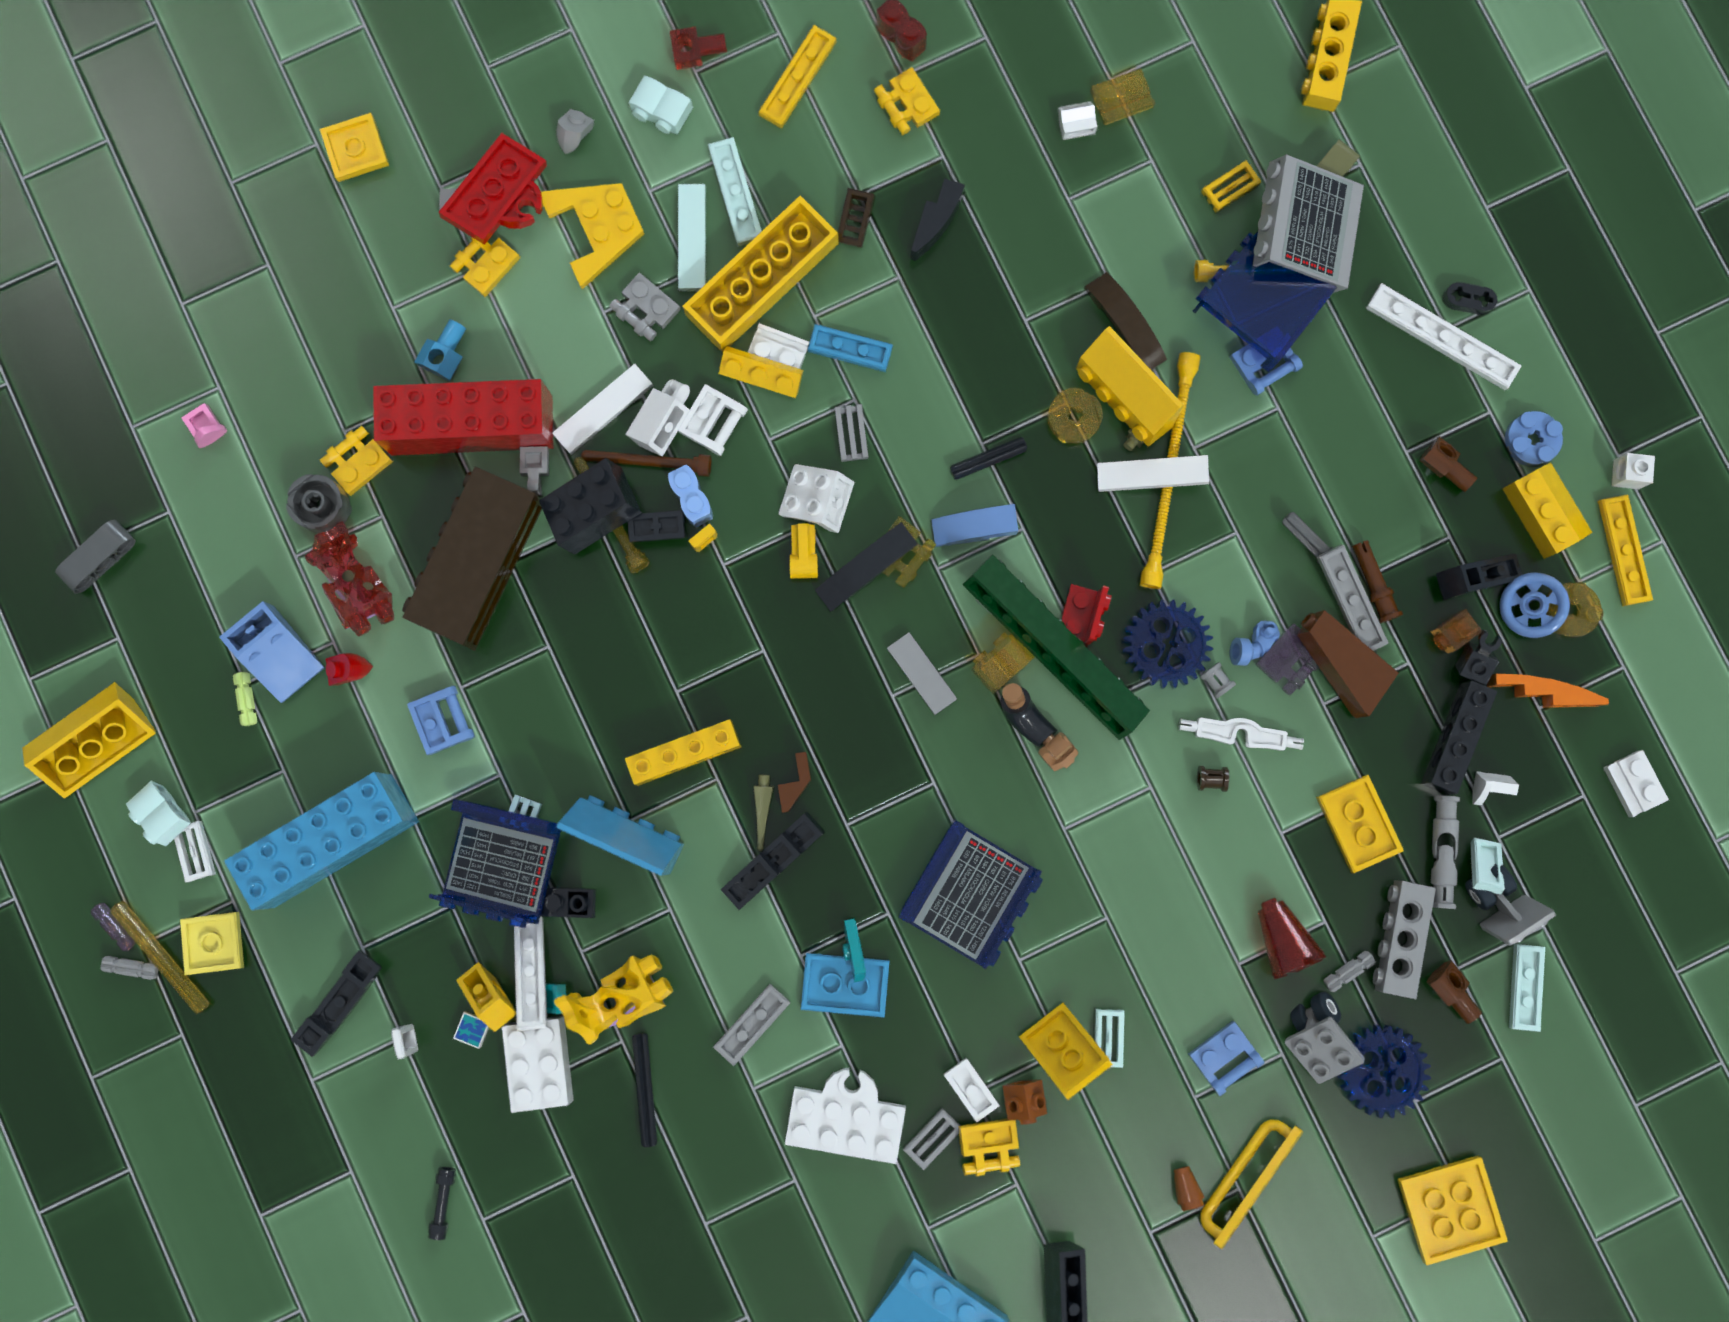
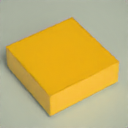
M709 523L693 536L689 543L696 552H700L715 540L718 534Z

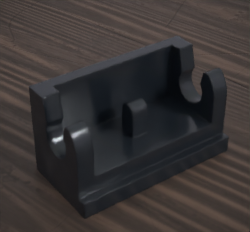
M679 510L640 513L628 521L629 542L686 538L684 512Z

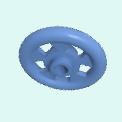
M1527 573L1518 576L1505 587L1500 598V613L1505 624L1513 632L1529 638H1539L1554 633L1563 625L1570 609L1569 596L1564 586L1554 577L1544 573ZM1527 585L1531 592L1520 598L1516 593L1517 590ZM1542 585L1547 586L1553 591L1549 597L1538 592ZM1538 601L1540 608L1538 610H1531L1529 608L1530 602ZM1550 603L1558 605L1554 617L1546 615ZM1519 604L1523 615L1515 618L1511 607ZM1541 618V626L1529 627L1528 619Z

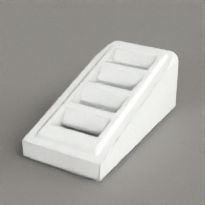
M408 1024L392 1029L391 1035L398 1059L407 1057L419 1050L414 1025Z

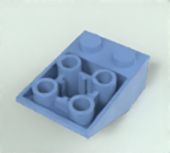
M264 601L219 637L232 654L280 703L287 700L325 668L273 605Z

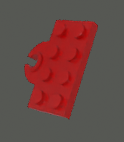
M501 133L440 209V218L484 245L500 225L510 229H522L535 223L534 217L531 214L521 213L520 210L524 206H532L536 213H542V194L538 185L534 182L546 168V160Z

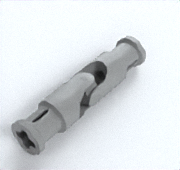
M1434 796V800L1437 801L1436 818L1433 819L1432 854L1436 858L1431 870V884L1436 888L1433 907L1456 909V904L1453 902L1454 886L1457 885V870L1453 858L1456 860L1458 855L1459 820L1456 819L1457 802H1460V797ZM1442 833L1449 834L1454 841V847L1449 845L1437 846L1439 836Z

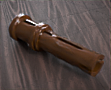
M1369 540L1352 546V550H1354L1372 593L1369 595V600L1375 604L1380 616L1379 623H1385L1402 616L1403 612L1398 610L1392 596L1394 591L1391 587L1387 588L1369 545Z

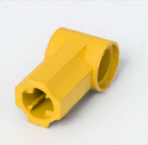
M808 523L791 525L792 554H790V579L818 578V557L815 554V525Z

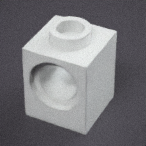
M1626 453L1613 461L1612 486L1641 489L1652 484L1655 456Z

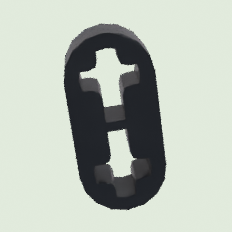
M1456 282L1444 291L1443 302L1448 308L1484 315L1496 306L1497 295L1492 289ZM1458 291V296L1465 298L1455 301V296L1451 294ZM1481 296H1484V300L1486 302H1489L1484 307L1482 306V302L1477 300Z

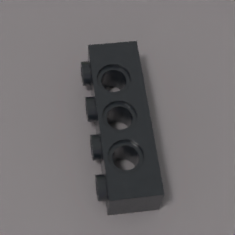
M1472 680L1460 683L1421 782L1422 785L1445 795L1458 794L1496 697V690Z

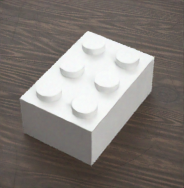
M564 1016L547 1018V1028L518 1031L517 1022L502 1026L511 1113L569 1105L574 1099Z

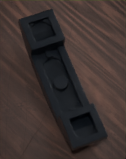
M358 950L342 971L343 975L314 1013L306 1018L290 1040L311 1057H314L362 999L382 966L362 950Z

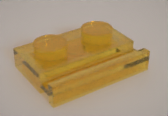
M1142 69L1096 84L1090 90L1098 111L1102 115L1104 125L1151 109L1155 105Z

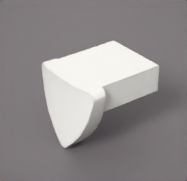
M1476 771L1472 803L1474 805H1482L1489 792L1517 795L1519 784L1511 776Z

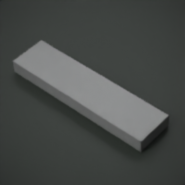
M1339 545L1317 556L1351 633L1373 651L1388 644L1389 642L1345 546Z

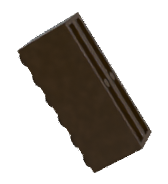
M476 466L472 472H468L463 481L464 490L461 496H457L453 501L451 517L448 522L445 521L441 526L438 544L429 551L427 556L428 564L425 571L420 572L414 584L416 589L412 597L407 598L402 608V612H404L402 618L474 651L542 511L539 502L540 498L536 493Z

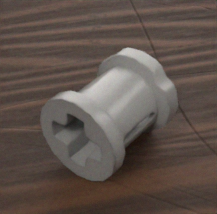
M1220 662L1200 676L1201 680H1206L1213 689L1216 699L1236 685L1235 681H1230L1222 671ZM1214 675H1216V677L1222 683V686H1220L1219 683L1216 681Z

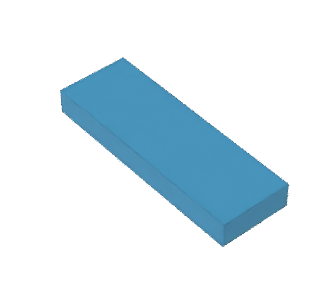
M815 324L808 352L886 372L893 344Z

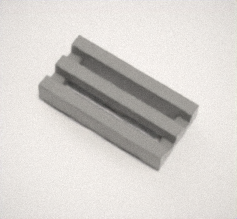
M857 404L856 406L849 405L843 408L835 407L841 462L868 459L862 404ZM852 413H857L862 449L860 454H857ZM841 414L847 415L851 455H846Z
M941 1108L903 1150L925 1170L959 1134L958 1126L961 1125ZM944 1118V1123L914 1153L912 1149ZM951 1125L953 1130L924 1160H921L919 1157Z

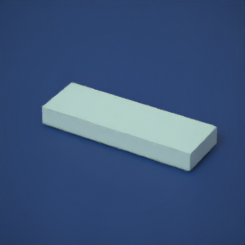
M1514 944L1509 1028L1541 1031L1545 947Z

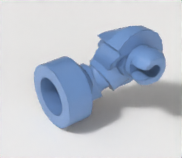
M1260 621L1253 628L1252 643L1247 638H1235L1230 646V660L1232 664L1246 666L1251 660L1263 657L1273 643L1279 639L1280 632L1277 625L1272 621Z

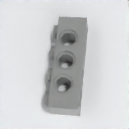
M1394 880V885L1390 886L1388 891L1389 913H1386L1383 919L1385 935L1384 940H1381L1378 946L1380 963L1379 968H1376L1373 974V984H1375L1376 991L1412 999L1417 998L1436 888ZM1408 903L1412 908V914L1406 919L1402 910ZM1404 931L1407 935V942L1405 945L1400 946L1397 937L1400 932ZM1400 959L1402 970L1395 974L1392 966L1395 960Z

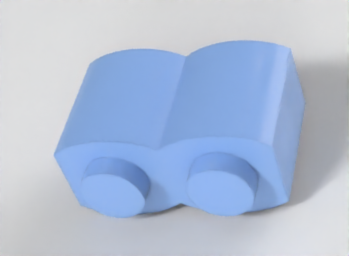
M684 465L668 473L670 486L680 501L681 508L690 524L696 528L712 520V508L707 497L701 491L700 484L693 470L689 466Z

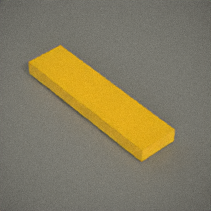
M813 25L759 110V116L782 129L836 44V37Z
M1628 494L1599 500V509L1622 606L1652 601L1653 597Z

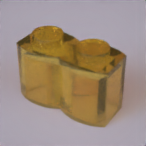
M1003 633L993 642L996 647L990 653L984 650L973 660L975 666L972 668V671L993 695L1035 658L1012 634L1008 636L1006 633Z

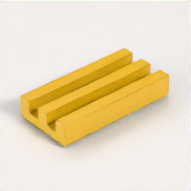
M1246 160L1204 187L1201 193L1203 196H1207L1208 203L1214 206L1213 210L1217 213L1259 186L1262 181ZM1246 170L1247 174L1243 175L1242 177H1240L1230 185L1226 186L1216 194H1213L1212 191L1214 189H1216L1226 181L1230 180L1240 172ZM1250 178L1253 180L1252 182L1245 185L1244 187H1242L1232 195L1228 196L1221 202L1218 201L1219 198L1223 197L1224 195H1226L1236 187L1240 186Z

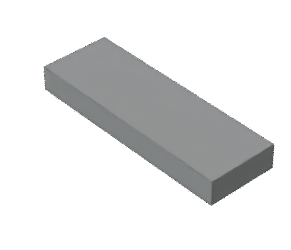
M909 632L887 647L888 652L934 715L957 700Z
M770 983L713 1048L731 1065L735 1066L791 1002Z

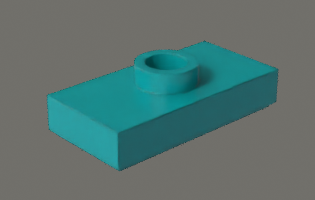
M844 920L846 943L842 944L845 961L850 960L854 982L864 981L866 969L856 920Z

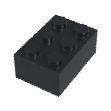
M607 458L539 500L557 545L574 555L642 513L623 469Z

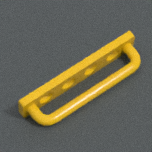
M1276 1119L1263 1122L1204 1205L1200 1213L1201 1224L1216 1239L1214 1244L1220 1249L1224 1248L1303 1134V1131L1297 1126H1294L1292 1129L1284 1122ZM1271 1131H1277L1286 1138L1222 1230L1212 1221L1213 1213Z

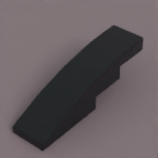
M900 522L828 578L815 591L830 612H832L874 581L876 577L894 565L897 560L918 546V543L903 523Z
M805 812L731 879L721 891L740 910L821 837L825 831L808 812Z

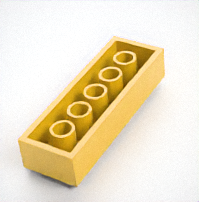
M800 195L683 305L686 317L723 353L726 346L730 347L838 245V232Z

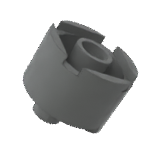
M304 475L292 483L287 493L286 508L289 516L297 524L314 533L325 535L338 530L352 512L347 492L327 476Z

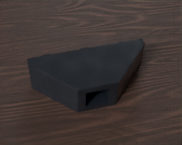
M545 887L540 910L536 909V912L519 908V916L595 918L596 889Z

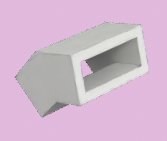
M1091 102L1058 107L1059 125L1063 140L1096 133L1095 110Z

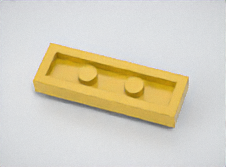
M726 346L723 351L719 374L796 398L804 370Z

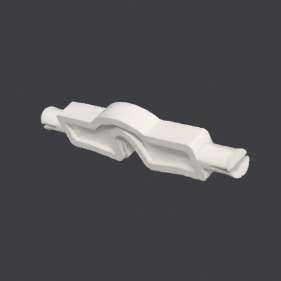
M1198 718L1197 721L1180 719L1179 724L1189 725H1179V730L1195 732L1196 737L1211 739L1224 744H1233L1237 731L1242 729L1245 732V746L1248 748H1266L1283 751L1286 747L1302 750L1304 746L1295 744L1304 743V738L1289 737L1286 731L1262 728L1256 722L1245 718H1234L1227 721Z

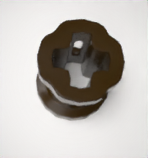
M1198 767L1197 788L1199 791H1203L1204 788L1221 789L1222 792L1228 791V767H1222V769Z

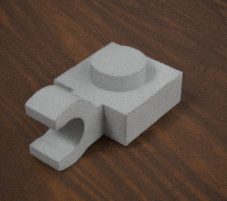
M547 446L520 447V475L528 476L527 490L536 493L537 496H542L541 476H549V448Z

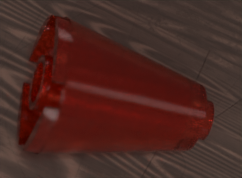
M1273 898L1261 904L1262 909L1258 911L1274 980L1288 976V972H1299L1327 958L1321 947L1284 901L1278 902L1276 898Z

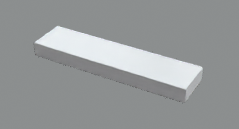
M636 364L632 365L552 434L572 455L653 387L652 382Z
M1208 455L1097 463L1099 492L1209 484Z
M543 917L514 919L517 1030L547 1028Z

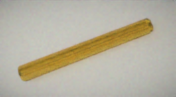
M122 901L115 904L110 909L112 915L194 1013L198 1014L207 1009L210 1005L209 1001L188 976L184 974L183 970L126 902Z

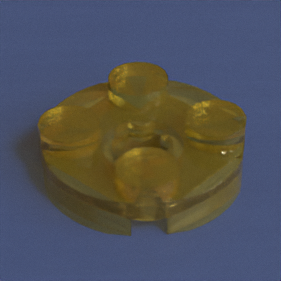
M1070 388L1060 392L1051 402L1047 414L1048 424L1053 434L1061 442L1074 444L1082 443L1092 438L1098 431L1103 418V411L1099 400L1093 394L1090 395L1080 388ZM1072 409H1075L1076 413L1082 414L1078 422L1068 418Z
M1583 582L1563 584L1568 593L1570 603L1577 606L1578 614L1577 616L1574 614L1568 615L1563 625L1555 633L1573 638L1586 635L1593 631L1598 622L1603 618L1604 612L1601 608V602L1597 594ZM1550 603L1546 615L1554 617L1558 605Z

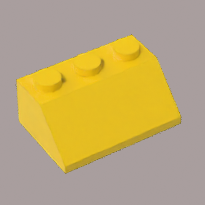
M1551 462L1503 488V491L1544 559L1561 552L1592 533Z

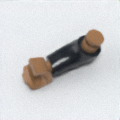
M1015 683L1006 685L1000 700L1005 717L1018 732L1039 748L1044 744L1038 753L1054 772L1063 767L1067 769L1074 762V758L1079 753L1063 732H1059L1054 736L1057 729L1037 709L1026 689Z

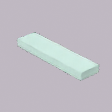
M734 137L708 144L737 245L742 246L749 244L762 231Z
M678 184L679 291H699L706 284L705 184Z

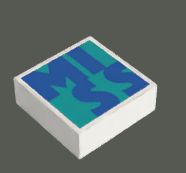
M465 1011L453 1039L480 1049L489 1027L475 1014Z

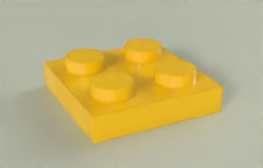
M371 113L320 129L335 178L338 182L390 166L375 119Z

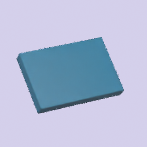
M806 953L801 1010L885 1017L889 960L863 958L866 969L864 981L854 982L850 960L845 961L844 956Z

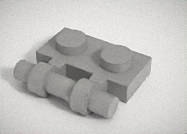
M638 273L622 291L623 296L628 301L622 304L617 299H614L609 306L616 312V316L621 321L626 320L634 327V332L639 336H645L649 341H652L657 335L651 328L654 323L664 329L681 310L678 304L641 273ZM638 308L647 316L641 320L633 311Z

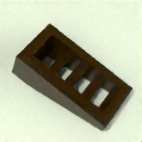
M848 188L838 230L839 243L863 247L876 197L875 194ZM853 199L865 201L866 207L852 204ZM850 210L864 212L863 217L850 215ZM847 221L862 223L861 228L847 225ZM845 230L859 233L858 239L844 236Z

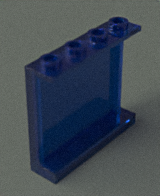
M1257 231L1255 235L1249 232L1240 243V246L1243 247L1242 251L1239 253L1235 250L1225 263L1229 267L1225 271L1220 268L1210 280L1214 284L1211 289L1205 286L1196 297L1199 303L1193 312L1196 314L1202 306L1266 358L1260 366L1269 373L1280 362L1337 287L1271 262L1257 267L1253 266L1254 247L1258 236Z

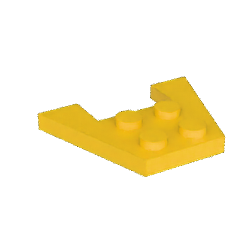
M622 183L541 191L543 205L549 218H553L573 208L575 209L593 248V253L570 262L581 289H584L644 235V231Z

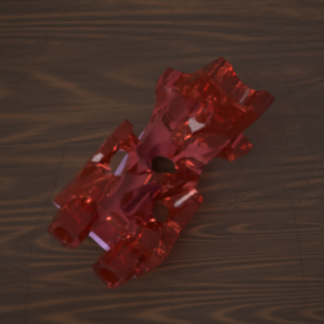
M341 521L331 530L314 536L313 549L305 555V559L310 565L319 568L327 577L330 584L325 582L322 584V588L344 629L351 628L357 636H362L371 630V625L367 619L376 615L381 625L394 620L392 593L383 585L371 566L363 567L355 559L353 549L358 546L357 537L355 534L349 535L344 522ZM347 570L352 571L354 574L353 579L348 582L342 578L343 573ZM369 582L374 588L366 590L363 584ZM335 592L339 595V597H340L342 600H340L339 598H337Z

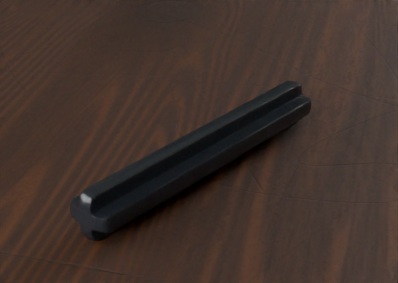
M638 1033L632 1036L641 1145L642 1147H653L657 1144L649 1042L647 1033Z

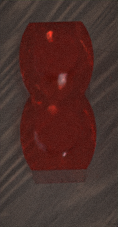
M887 0L877 9L876 24L879 32L885 39L895 44L897 51L904 58L913 61L926 50L927 33L924 26L917 19L908 15L906 8L898 0Z

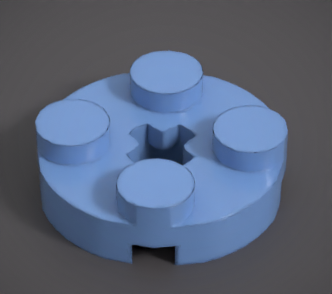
M1538 411L1525 412L1509 424L1505 433L1506 447L1509 446L1512 458L1518 463L1530 467L1539 466L1549 462L1559 453L1563 442V427L1560 422L1555 421L1546 413ZM1536 433L1540 442L1532 445L1528 434Z

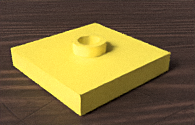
M239 912L180 919L185 975L244 968Z

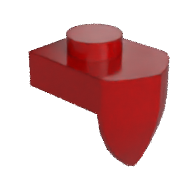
M342 653L326 658V674L329 686L341 685L362 679L371 671L373 666L364 657L353 653Z

